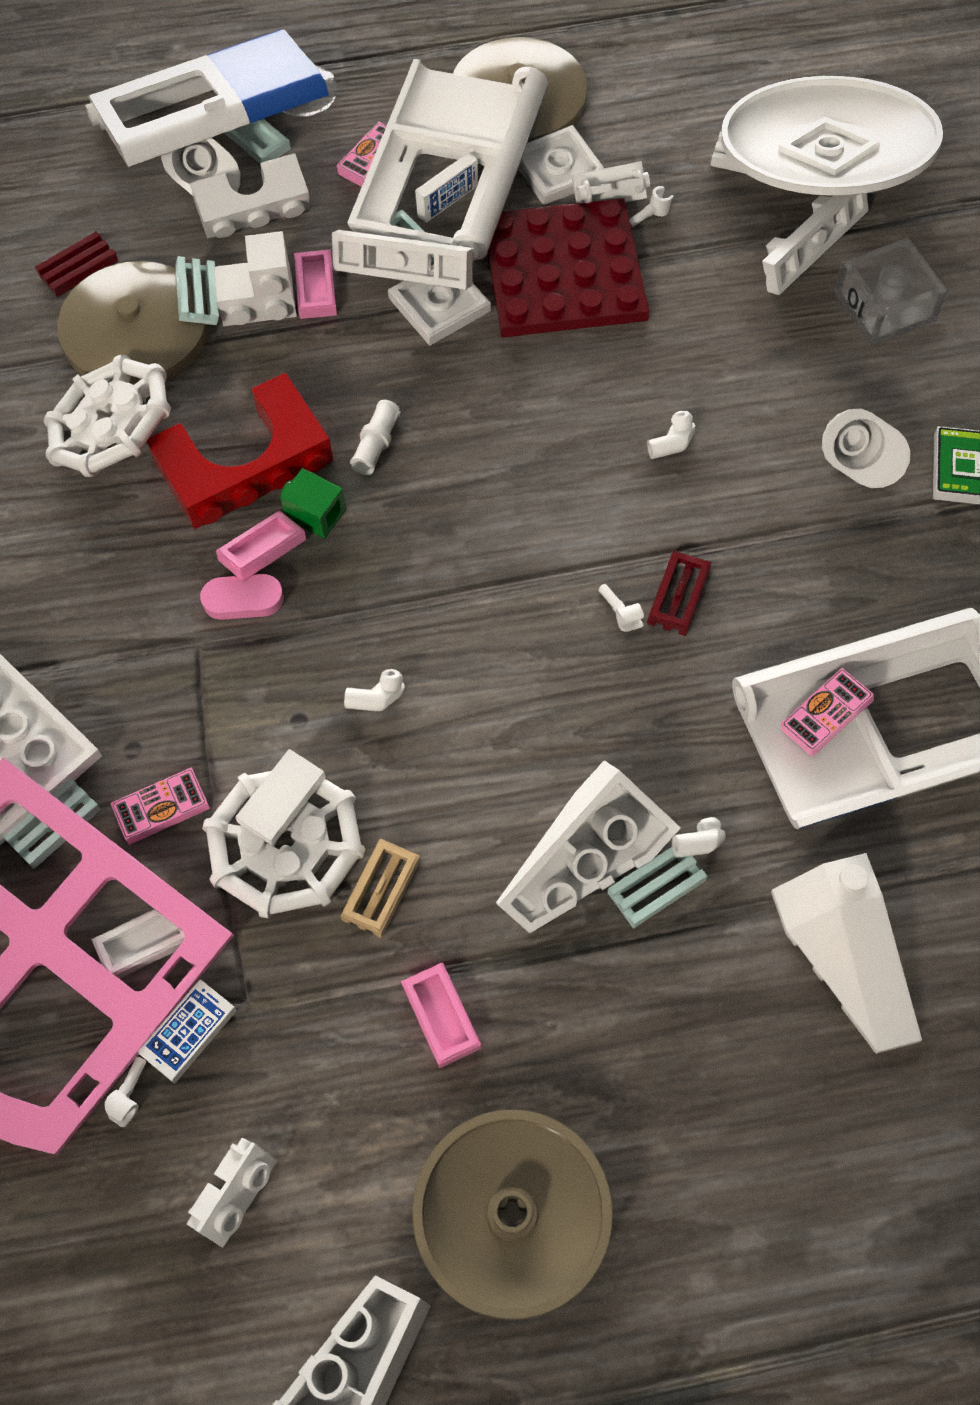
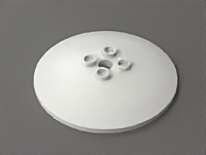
M816 76L791 79L768 85L739 100L724 118L722 146L727 157L737 168L765 184L784 190L813 195H854L887 189L904 183L922 173L936 159L941 148L943 131L941 122L934 110L924 101L905 90L886 83L863 78Z

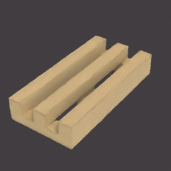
M379 839L341 914L342 921L348 924L354 923L358 928L364 931H372L374 935L383 938L421 861L420 855ZM387 852L392 857L363 915H360L356 911ZM403 859L407 862L376 922L372 918Z

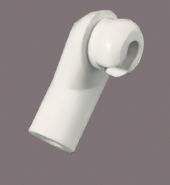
M688 411L676 412L671 418L673 425L666 436L647 440V449L651 459L679 453L688 447L695 433V424L692 422L693 416Z
M388 669L382 672L380 682L371 690L347 688L344 699L345 708L383 711L402 696L405 688L402 682V674L397 670Z
M715 817L705 818L697 824L698 832L674 835L672 837L674 855L678 858L703 855L714 851L726 839L725 831L721 830V822Z

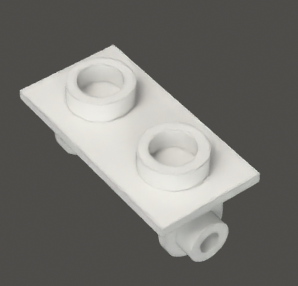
M642 161L572 175L576 203H591L592 201L625 198L626 203L647 198L646 188L650 187L648 172L643 173Z
M241 1138L237 1145L232 1143L230 1150L214 1173L226 1183L221 1190L210 1183L206 1185L193 1207L188 1211L192 1216L188 1220L187 1225L223 1248L230 1236L239 1228L245 1212L257 1193L268 1182L270 1173L278 1161L255 1143H251L244 1138Z

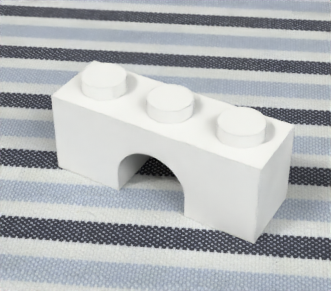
M295 153L260 163L263 186L259 191L250 195H243L234 191L229 185L225 173L191 182L193 199L207 239L215 236L224 238L232 235L236 230L249 226L252 228L262 227L268 224L270 220L284 216L286 218L297 217L305 210L310 209L309 191Z

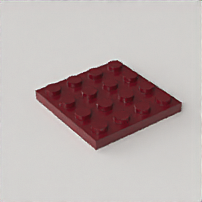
M625 198L502 212L487 252L501 338L648 321L649 307Z

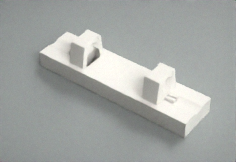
M867 193L833 195L832 197L819 196L812 202L813 214L787 239L777 237L772 239L766 245L768 256L762 261L766 275L767 292L780 295L869 211Z
M337 230L332 233L333 270L459 289H468L472 286L473 248ZM431 254L434 255V269L432 271Z

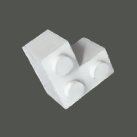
M283 231L245 236L248 263L214 267L216 299L223 326L244 325L246 323L297 317L293 281Z

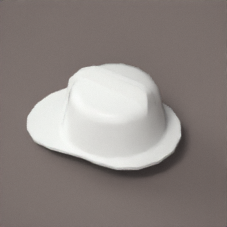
M212 137L161 155L165 171L192 196L191 182L223 173L226 174L229 185L234 191L237 192L240 187L241 173L236 160Z
M848 409L836 415L827 424L823 433L822 450L826 460L833 467L866 487L884 488L894 484L905 474L910 463V448L906 438L897 429L872 412L864 409Z

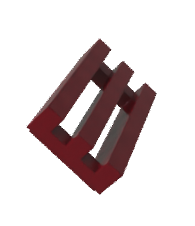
M95 231L35 266L38 276L56 297H59L76 287L88 276L114 265L119 260L116 252L110 249L108 243L105 240L102 241L101 235Z
M673 550L650 610L647 624L655 626L658 623L663 625L664 630L671 631V628L679 630L678 634L686 636L712 562ZM678 563L685 564L668 614L661 613L660 611ZM695 567L700 569L683 619H680L676 615Z

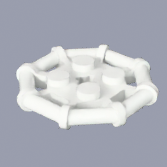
M118 355L114 358L113 362L81 377L77 374L72 378L74 383L54 410L47 412L44 417V424L48 429L49 445L46 450V458L53 466H66L80 471L85 477H95L100 470L133 455L136 458L141 455L140 449L161 420L169 417L171 406L167 402L165 381L167 373L164 368L159 364L148 365L131 360L127 355ZM131 376L141 379L135 385L129 383ZM150 396L148 403L143 405V402L146 403V398ZM71 430V437L64 442V431ZM114 443L117 444V445H115V446H113V447H111V448H107L108 446H110V445H112V444H114ZM82 450L88 451V453L79 455Z
M271 771L253 775L243 773L238 776V783L212 817L204 820L202 827L207 833L212 868L210 882L213 887L224 889L258 911L259 917L267 919L276 913L319 904L325 907L330 904V897L358 859H362L365 853V847L361 845L353 804L356 797L351 790L344 791L324 779L314 793L330 803L319 809L306 802L285 830L292 832L291 838L294 844L291 847L284 844L280 849L274 847L276 842L272 846L242 825L228 824L247 798H251ZM337 815L342 842L330 841L328 837L326 822ZM225 837L238 839L241 859L232 865H229ZM328 855L338 856L319 882L314 874ZM249 871L267 883L265 891L263 893L258 891L239 877ZM297 880L298 883L306 881L310 887L277 895L278 888L285 886V882Z

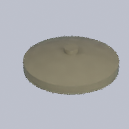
M513 37L491 41L468 53L454 69L453 74L511 85L515 72L522 67L536 68L546 76L548 81L547 90L527 143L573 125L575 127L585 111L587 80L581 65L564 49L543 40ZM527 77L521 79L523 84Z
M148 261L119 263L88 276L70 292L61 307L57 322V333L63 352L68 362L80 375L83 376L113 362L114 358L118 355H127L131 360L148 365L154 363L161 365L167 373L166 381L181 373L196 359L204 347L209 331V324L179 321L176 269L161 263ZM186 275L189 312L195 313L193 283ZM203 298L204 314L208 315L206 304ZM131 376L129 383L135 385L141 379Z
M525 1110L488 1112L476 1116L453 1129L439 1142L427 1158L419 1175L413 1199L412 1215L415 1240L422 1260L433 1279L460 1305L473 1312L495 1319L525 1320L551 1313L574 1299L591 1281L605 1256L612 1229L613 1213L609 1185L604 1171L592 1150L576 1133L562 1123L545 1115Z

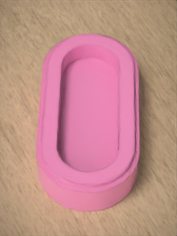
M256 574L244 581H241L237 576L214 578L204 585L200 593V599L205 612L210 617L225 620L270 616L281 608L284 594L280 582L275 577L267 574Z

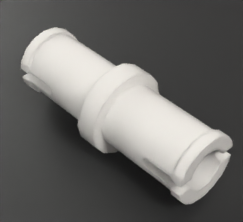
M389 400L379 401L370 423L362 428L360 433L361 442L350 460L351 467L356 472L363 475H371L375 470V465L381 452L388 448L391 442L390 433L401 414L399 406Z

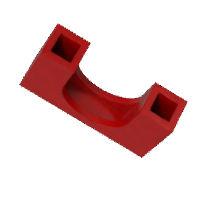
M286 372L251 388L257 413L273 437L265 452L247 464L222 466L210 462L200 454L181 422L149 437L146 441L153 462L194 530L205 524H212L219 520L221 516L239 507L248 506L255 502L257 498L276 489H282L286 482L294 479L302 468L309 472H317L324 468L326 464L334 461L328 435Z

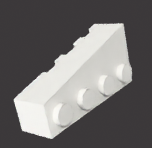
M375 1275L331 1330V1336L315 1356L311 1355L298 1372L300 1375L281 1399L276 1400L273 1405H386L431 1305Z

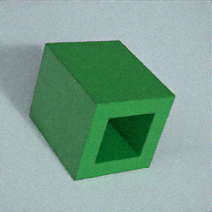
M304 468L300 470L294 479L287 481L281 491L280 500L284 514L300 527L323 539H326L347 510L343 488Z

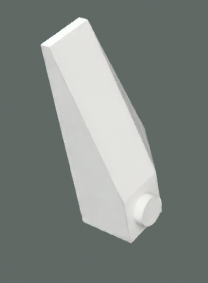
M603 761L571 797L496 904L525 930L531 933L575 907L577 901L595 890L607 888L615 883L614 879L634 867L639 869L652 861L681 827L620 770Z
M867 853L824 863L772 889L771 894L785 934L794 946L798 945L814 966L812 970L821 982L823 980L841 1002L842 1010L873 1051L877 1054L921 1042L920 1030L883 895Z

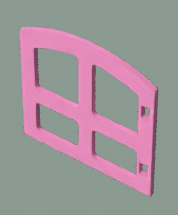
M2 758L0 760V814L11 803L21 805L79 850L82 854V860L47 902L37 910L29 908L0 885V930L9 937L10 941L9 946L0 956V1009L37 966L44 965L111 1018L113 1022L111 1031L49 1106L40 1107L0 1092V1139L14 1145L58 1155L139 1055L137 1053L138 1050L188 994L234 935L13 764ZM110 880L119 881L181 929L185 935L181 945L142 991H134L67 936L68 928ZM184 958L194 966L174 989L165 979L179 961ZM89 1075L94 1080L99 1081V1084L79 1107V1104L71 1099L70 1096L84 1078Z

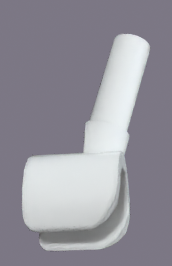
M663 186L654 188L650 203L629 219L631 228L652 215L666 216L670 211L673 195L663 198L665 188Z
M606 584L600 586L599 592L613 607L621 631L628 632L643 627L641 619L644 618V613L639 603L625 607L623 602L618 599Z
M141 1057L135 1058L124 1083L121 1084L119 1090L113 1091L105 1101V1110L109 1119L120 1127H126L132 1121L139 1108V1105L132 1101L129 1096L134 1091L133 1089L147 1062Z

